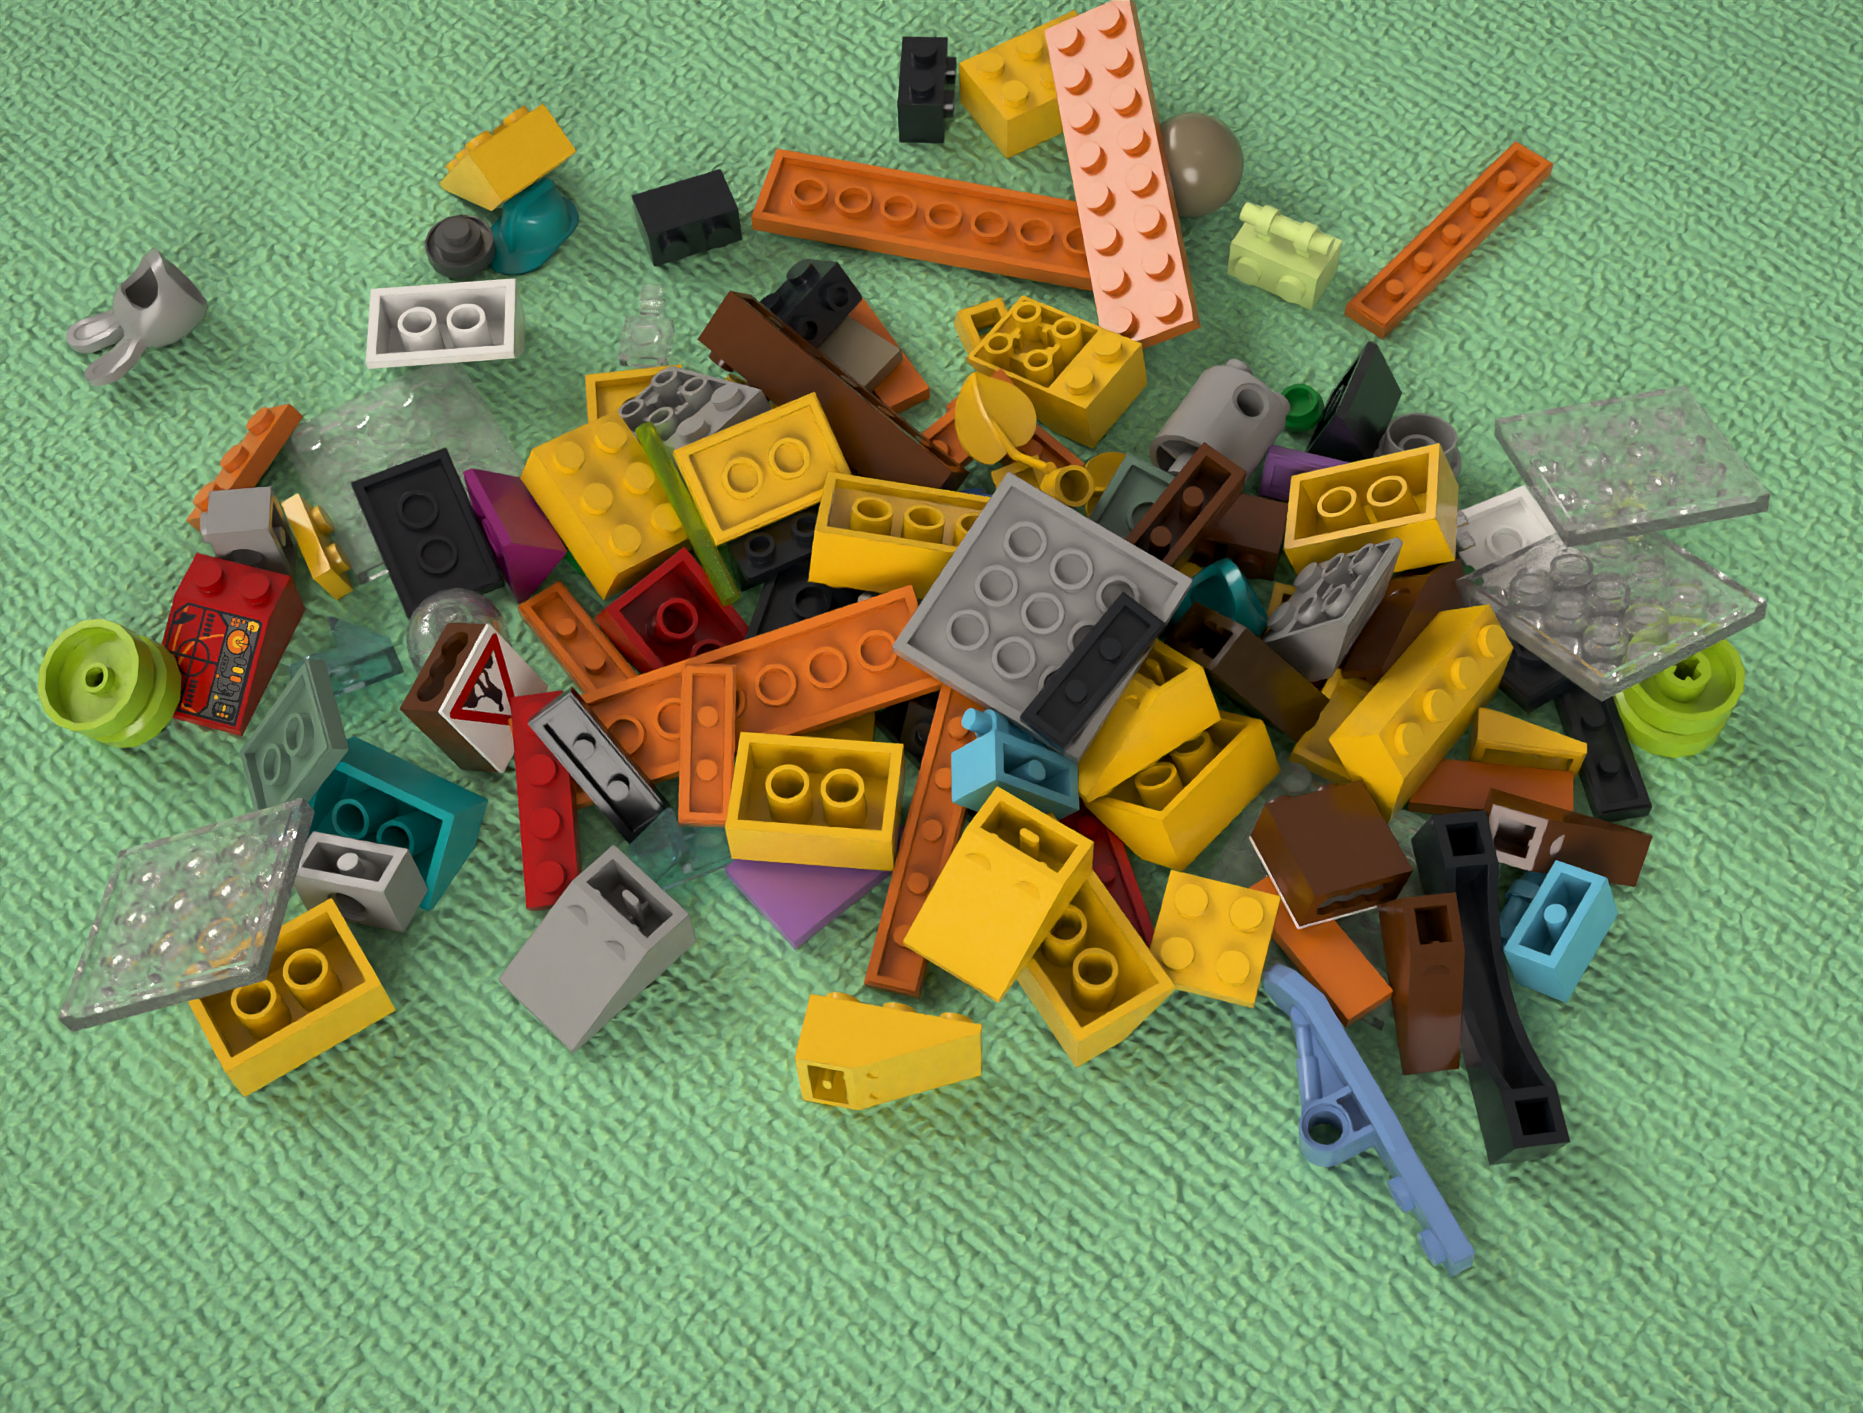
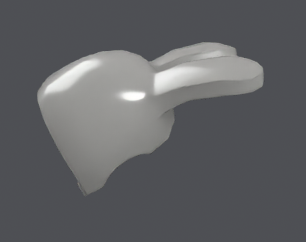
M152 248L142 257L139 266L132 275L117 288L113 295V308L71 325L66 332V340L79 353H92L117 343L113 349L91 363L84 373L90 385L103 386L121 379L137 363L147 348L163 347L187 336L205 318L209 306L207 300L192 281L178 267L165 258L160 251Z

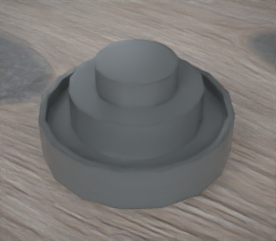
M456 215L447 217L430 229L425 240L429 263L436 272L445 277L460 279L474 276L484 271L493 262L496 253L495 240L491 228L485 221L475 216Z

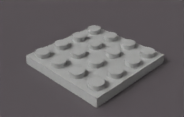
M1007 472L893 644L892 649L893 653L985 709H991L1000 713L1018 729L1078 764L1152 647L1064 754L1020 721V715L1122 592H1125L1167 625L1191 588L1193 579L1019 477Z

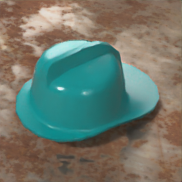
M543 177L539 182H534L503 204L502 215L490 227L495 240L496 253L493 262L489 266L495 272L509 276L523 275L538 269L578 226L579 214L575 205L561 196L550 178Z

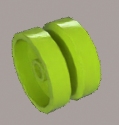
M102 618L83 620L64 630L48 648L39 668V698L43 711L58 726L116 748L136 747L156 737L172 719L180 700L181 674L175 657L162 644L139 635L120 624Z
M1684 620L1659 622L1638 633L1628 648L1622 661L1621 669L1617 673L1611 687V693L1628 740L1650 754L1671 758L1696 755L1705 750L1717 740L1744 691L1745 669L1738 651L1722 634L1701 623Z

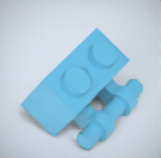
M969 708L965 711L962 717V726L967 730L975 732L977 739L951 753L952 803L978 812L998 786L1045 814L1052 812L1057 820L1079 810L1078 764L1009 723L1006 717L994 710L987 709L981 712Z
M1556 860L1548 874L1526 870L1521 879L1512 881L1505 893L1507 903L1499 914L1503 952L1516 984L1567 1003L1618 915L1608 878Z

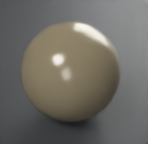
M1181 113L1163 121L1160 127L1178 216L1201 217L1217 211L1233 197L1242 179L1244 159L1241 145L1236 135L1224 122L1205 113Z

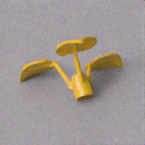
M978 371L971 373L959 392L955 408L956 433L965 452L971 458L984 465L995 464L1008 453L1014 461L1044 472L1045 476L1040 487L1042 492L1070 508L1086 504L1085 512L1087 517H1089L1127 454L1105 452L1090 459L1085 468L1079 465H1069L1058 469L1053 462L1046 463L1019 452L1015 447L1028 443L1036 429L1037 416L1031 400L1021 389L1009 382L986 376Z

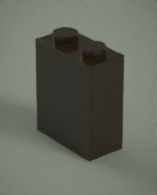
M1197 601L1191 605L1163 642L1204 668L1208 682L1242 711L1253 718L1263 720L1265 725L1296 743L1299 742L1307 731L1315 726L1320 713L1330 701L1328 697L1246 626Z

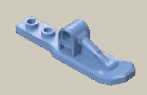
M1276 963L1265 969L1263 975L1264 990L1276 1005L1290 1016V1023L1295 1031L1298 1052L1296 1068L1301 1100L1299 1146L1303 1156L1316 1166L1332 1167L1373 1147L1392 1176V1179L1387 1181V1186L1397 1206L1403 1213L1412 1210L1423 1231L1417 1233V1237L1431 1263L1434 1266L1443 1263L1450 1277L1472 1267L1475 1251L1414 1151L1397 1116L1324 994L1297 971ZM1330 1124L1338 1129L1341 1137L1333 1144L1323 1145L1315 1142L1309 1133L1317 1125Z

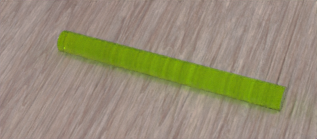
M646 422L635 429V433L721 604L727 606L735 603L741 598V595L654 423Z

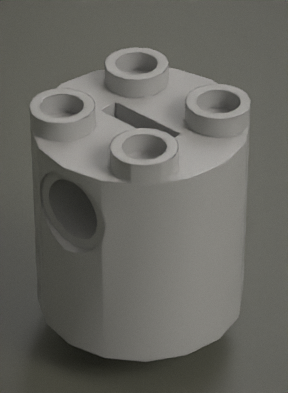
M1230 359L1224 366L1216 365L1204 370L1154 438L1149 447L1150 461L1157 468L1176 477L1198 448L1205 442L1247 472L1245 484L1268 452L1269 447L1273 445L1286 426V415L1290 411V404L1283 395L1272 391L1265 383L1253 376V372L1247 364L1237 359Z

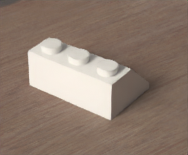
M516 278L371 289L366 365L368 369L516 358L525 352V314Z

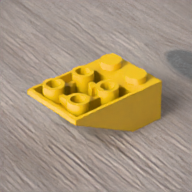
M544 103L531 112L524 105L502 120L503 123L492 131L493 134L486 130L465 144L466 148L457 153L455 159L445 166L449 173L439 184L442 189L493 211L563 164L577 151Z
M1024 295L1018 299L966 357L968 364L978 372L989 377L1002 368L1013 383L1031 400L1039 421L1053 432L1092 449L1148 384L1142 343Z
M1156 641L1078 763L1079 797L1090 803L1096 798L1109 794L1121 782L1140 770L1152 767L1161 757L1183 743L1198 738L1205 729L1221 720L1204 668L1163 642Z
M997 786L963 832L903 940V945L997 1003H1000L1091 874L1094 842Z
M831 992L826 996L810 994L795 1054L802 1098L804 1101L862 1110L981 1076L983 1070L982 1024L973 1023L969 1017L958 1013L946 1012L940 1014L939 1017L916 1013L915 1009L902 1003L888 1002L883 1004V1006L860 1003L854 996L841 992Z

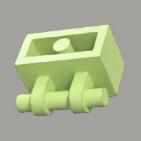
M1246 202L1239 217L1245 223L1230 245L1227 274L1238 278L1245 284L1254 285L1280 296L1287 302L1296 303L1312 310L1337 272L1342 240L1319 231L1320 227L1305 221L1302 224L1280 214L1281 211L1267 204L1262 207Z

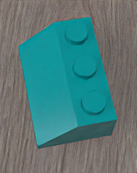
M354 736L346 739L349 750L302 810L293 846L302 850L314 831L409 849L428 888L419 907L426 911L434 909L475 848L488 799Z

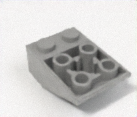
M670 366L658 372L652 378L651 384L635 399L624 403L618 409V412L656 468L688 489L672 454L674 450L772 410L761 389Z
M1396 537L1375 545L1368 543L1360 550L1348 554L1339 553L1325 562L1319 564L1312 562L1307 565L1296 577L1294 586L1297 589L1289 601L1281 604L1269 617L1267 626L1270 629L1262 641L1310 683L1331 678L1383 600L1403 542Z
M613 844L572 880L498 980L574 1054L696 943L690 915Z

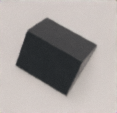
M1368 341L1333 388L1324 407V416L1316 425L1304 452L1349 463L1373 458L1402 395L1377 344Z

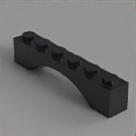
M1486 811L1432 815L1411 838V843L1424 895L1456 892L1465 948L1460 1045L1489 1165L1544 1159L1568 1144L1570 1138L1556 1084L1542 1066L1528 1039L1510 987L1499 923V861Z

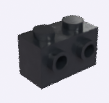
M902 37L897 101L899 142L944 143L946 118H954L955 92L954 90H948V84L956 85L957 57L948 56V37Z
M721 169L631 195L637 227L654 267L668 262L679 261L685 257L711 249L722 248L742 240L738 207Z

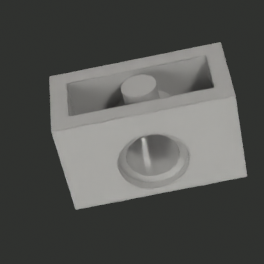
M272 487L209 491L208 512L201 513L200 530L203 541L211 543L215 557L291 576L295 585L297 542Z
M314 831L287 873L307 911L332 898L347 922L403 933L428 891L409 849Z

